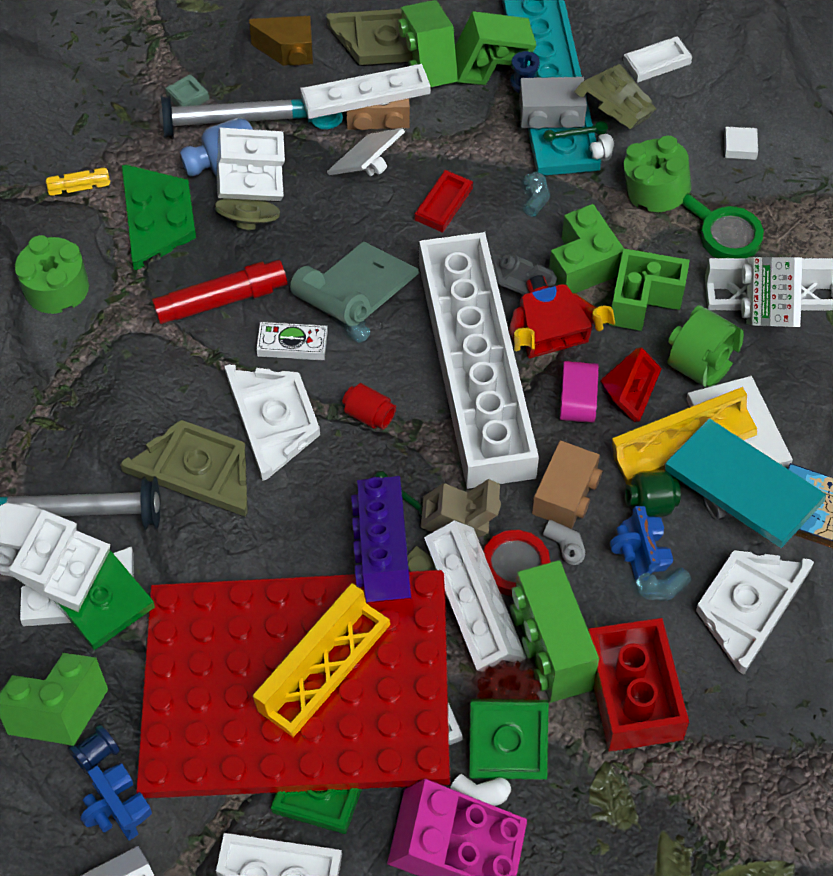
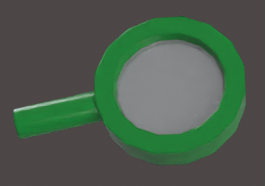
M688 193L683 198L682 205L704 221L700 238L703 247L711 256L715 258H748L754 256L759 251L763 241L764 230L761 221L753 213L733 206L721 207L711 211L693 196L688 195Z

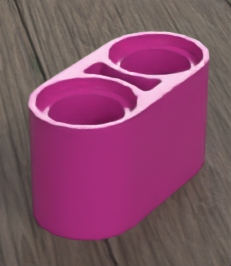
M564 361L560 420L595 423L598 390L597 363Z

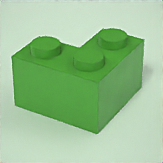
M437 0L401 7L402 19H398V29L401 38H406L409 51H412L413 60L409 61V66L422 64L431 87L458 82L453 24Z
M472 11L455 45L458 82L486 85L497 64L512 66V59L515 54L523 51L533 53L537 45L529 18Z
M594 204L564 215L562 241L565 245L551 250L549 269L553 270L557 277L555 285L565 284L572 293H578L617 277L623 246Z
M623 248L612 303L615 325L612 326L642 331L647 304L680 310L690 260Z
M63 653L46 680L12 675L0 693V719L7 734L74 746L108 691L97 659L95 657Z

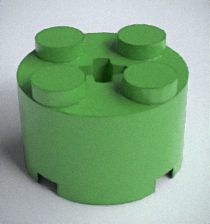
M669 135L663 136L660 139H651L630 145L626 150L624 172L627 194L632 204L637 207L638 204L645 206L650 212H665L681 205L683 198L687 193L689 195L691 191L689 156L685 148L677 143L675 137Z
M39 235L33 237L29 241V245L17 257L15 263L16 275L25 299L34 309L43 313L56 314L63 312L62 309L71 305L74 308L86 297L89 290L88 276L82 255L76 244L63 238H47Z
M698 305L692 311L689 320L683 328L677 326L671 333L668 343L672 345V349L667 363L673 369L705 387L706 385L714 386L731 368L733 362L728 359L733 350L739 353L743 343L744 332L730 321Z

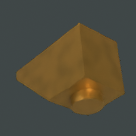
M310 16L249 19L252 46L283 66L313 64Z

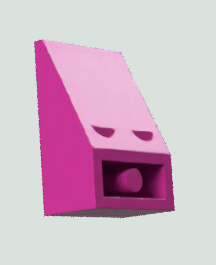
M424 779L404 790L387 864L417 876H517L527 819Z

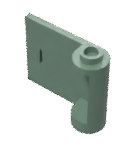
M363 241L324 274L311 266H303L298 269L291 280V292L296 297L345 324L356 326L417 276L419 271L418 268Z

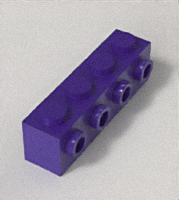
M400 476L372 477L357 480L358 495H351L353 517H355L353 518L354 539H361L360 541H354L356 563H362V565H355L357 587H364L366 602L411 598Z

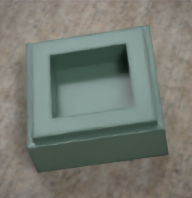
M191 74L165 88L166 96L170 95L171 101L176 106L200 105L209 100L208 91Z

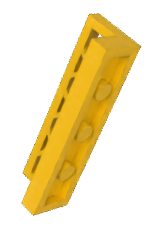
M740 387L612 438L614 460L626 484L631 485L633 476L638 472L665 471V463L709 418L742 440L756 436L757 427L747 410V393L744 388Z
M351 584L254 693L253 699L258 712L294 737L391 625L390 619L366 604L364 591ZM362 614L376 623L369 633L353 634V624ZM350 644L351 654L345 661L329 663V652L334 646ZM326 673V683L320 689L305 691L304 681L310 674ZM301 700V712L292 722H289L277 713L286 702Z

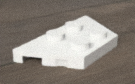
M236 365L224 366L225 374L262 481L267 480L320 436L318 422L300 373L290 371L273 372L270 369L256 368L255 372L236 370Z
M734 550L698 603L696 612L740 673L745 674L809 574L814 561L804 558L801 563L780 560L778 555L765 554L758 556L752 552Z

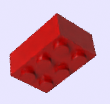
M663 618L589 628V634L599 657L594 691L608 752L684 740L689 719Z

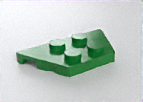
M122 165L132 263L134 270H139L144 267L143 261L156 254L162 257L172 252L176 246L184 245L196 238L190 187L187 179L130 165Z

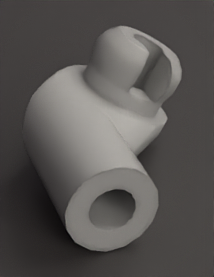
M549 520L543 536L559 543L565 562L571 565L581 563L585 558L586 551L580 533L553 520Z

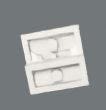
M219 129L217 156L218 198L282 200V165L285 162L283 131Z
M42 509L10 567L9 574L47 598L79 612L110 551V544L76 531L77 523Z

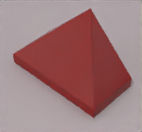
M640 347L636 348L600 381L613 401L634 422H639L662 368Z

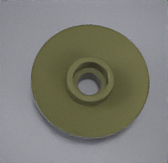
M225 198L217 201L215 204V210L219 214L236 221V226L241 229L252 230L256 228V224L267 223L280 217V209L277 206L262 200Z

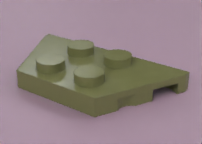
M401 9L327 14V26L359 65L409 62L413 60L412 51L408 49L406 38H401L398 29V19H402Z
M620 64L581 82L574 91L582 98L587 92L601 102L598 105L600 110L613 116L630 129L649 119L656 110L650 97L639 88Z
M180 420L171 426L164 435L156 437L147 443L145 451L132 460L127 457L121 463V469L124 473L143 479L145 476L148 481H152L154 476H156L158 484L162 487L245 517L248 513L245 442Z

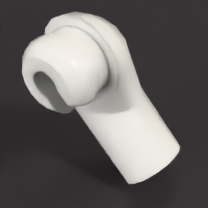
M601 134L598 142L590 144L589 148L590 153L592 152V158L607 161L612 157L614 141L610 135Z
M460 774L454 780L450 789L496 806L507 800L511 792V785L504 778H496L477 785L463 774Z

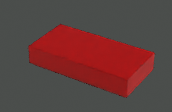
M444 170L415 212V221L443 233L472 191L473 181Z

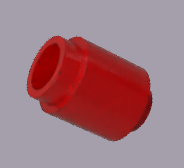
M359 383L356 387L351 386L346 391L342 401L345 405L344 412L373 429L377 427L382 430L385 429L392 421L396 412V405L391 403L389 397L363 383Z

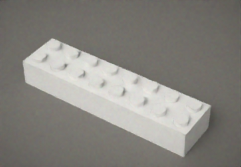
M481 232L419 241V267L467 489L475 488L487 479L500 484L536 479L539 456L486 234Z

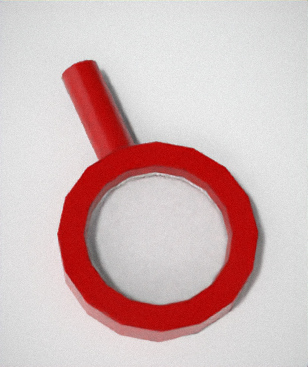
M522 530L503 531L493 536L485 545L483 551L500 594L513 597L512 588L516 587L517 572L551 563L549 551L543 541L532 533Z

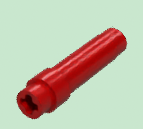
M280 259L266 264L261 261L243 267L244 270L153 298L152 302L160 325L250 297L255 299L273 293V289L288 285Z

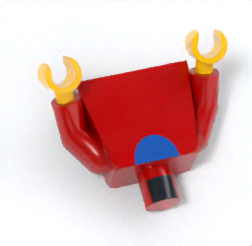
M537 275L526 282L529 293L521 297L520 306L513 311L509 335L514 341V351H520V346H525L528 359L588 343L593 327L592 324L595 325L596 331L604 329L603 323L615 325L614 312L610 306H593L578 294L572 293L565 284L549 288L545 277Z

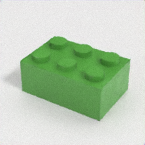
M558 560L517 572L516 587L512 588L514 604L510 605V612L516 626L521 625L525 636L522 637V644L527 658L533 657L537 669L534 670V675L539 690H546L550 703L593 691L599 657L561 561Z

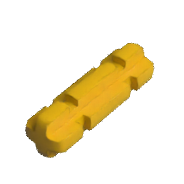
M105 167L94 169L93 173L85 170L63 174V178H59V175L46 178L47 190L51 196L60 195L64 190H67V193L93 189V185H97V188L110 185L109 173Z

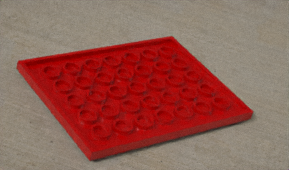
M442 570L409 572L411 598L366 602V604L390 619L391 625L294 737L258 712L253 695L351 584L357 586L356 574L151 585L150 598L154 601L155 608L149 611L137 794L140 792L144 798L277 793L281 791L301 792L329 789L346 790L350 788L411 787L424 779L440 785H450L444 572ZM359 587L361 590L364 591V595H365V589H364V587ZM362 614L353 624V634L369 633L376 623ZM350 644L334 646L329 652V663L345 661L351 654ZM326 673L310 674L304 681L305 691L320 689L326 683ZM301 700L286 702L277 713L289 722H292L301 712Z

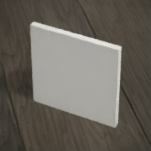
M399 128L367 134L334 164L327 173L335 175L365 169L369 176H372L375 172L380 175L387 168V164L379 155L405 132L404 129Z

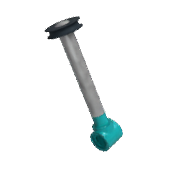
M161 95L160 122L164 128V140L167 136L174 138L173 126L224 123L237 118L247 121L307 118L308 122H313L320 129H332L338 126L343 119L342 112L308 119L302 99L171 107V96L163 97Z
M144 476L141 482V492L0 497V506L5 503L17 505L28 503L57 516L141 514L145 530L149 524L154 525L158 529L160 522V490L156 476H154L152 481H148Z

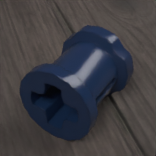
M523 51L515 54L512 59L514 74L511 76L510 84L518 93H520L521 78H537L536 72L539 69L540 60L536 54Z
M101 724L95 727V732L77 746H70L68 749L73 759L87 775H89V770L93 769L94 766L110 754L116 755L120 752L114 739Z

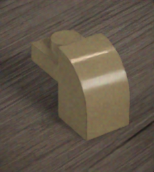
M487 479L469 492L462 491L445 483L441 484L423 497L421 528L435 532L447 524L457 521L473 527L477 538L488 534L489 521L498 516L501 506L499 499L500 483Z

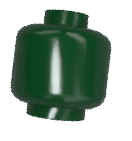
M664 470L638 472L633 476L631 485H626L625 487L626 504L632 506V508L635 506H645L647 516H668L680 504L681 491L679 482Z

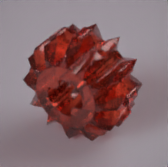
M502 659L499 662L498 669L488 665L485 669L486 677L478 679L477 688L480 691L477 693L476 699L540 700L537 693L540 691L541 685L539 680H532L534 674L532 668L520 671L521 663L519 660L513 664V667H507V663ZM507 690H512L510 695L505 694Z

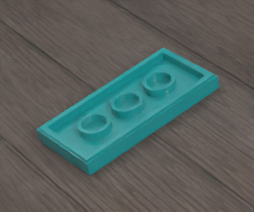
M710 418L665 463V471L780 548L790 540L826 499V493Z

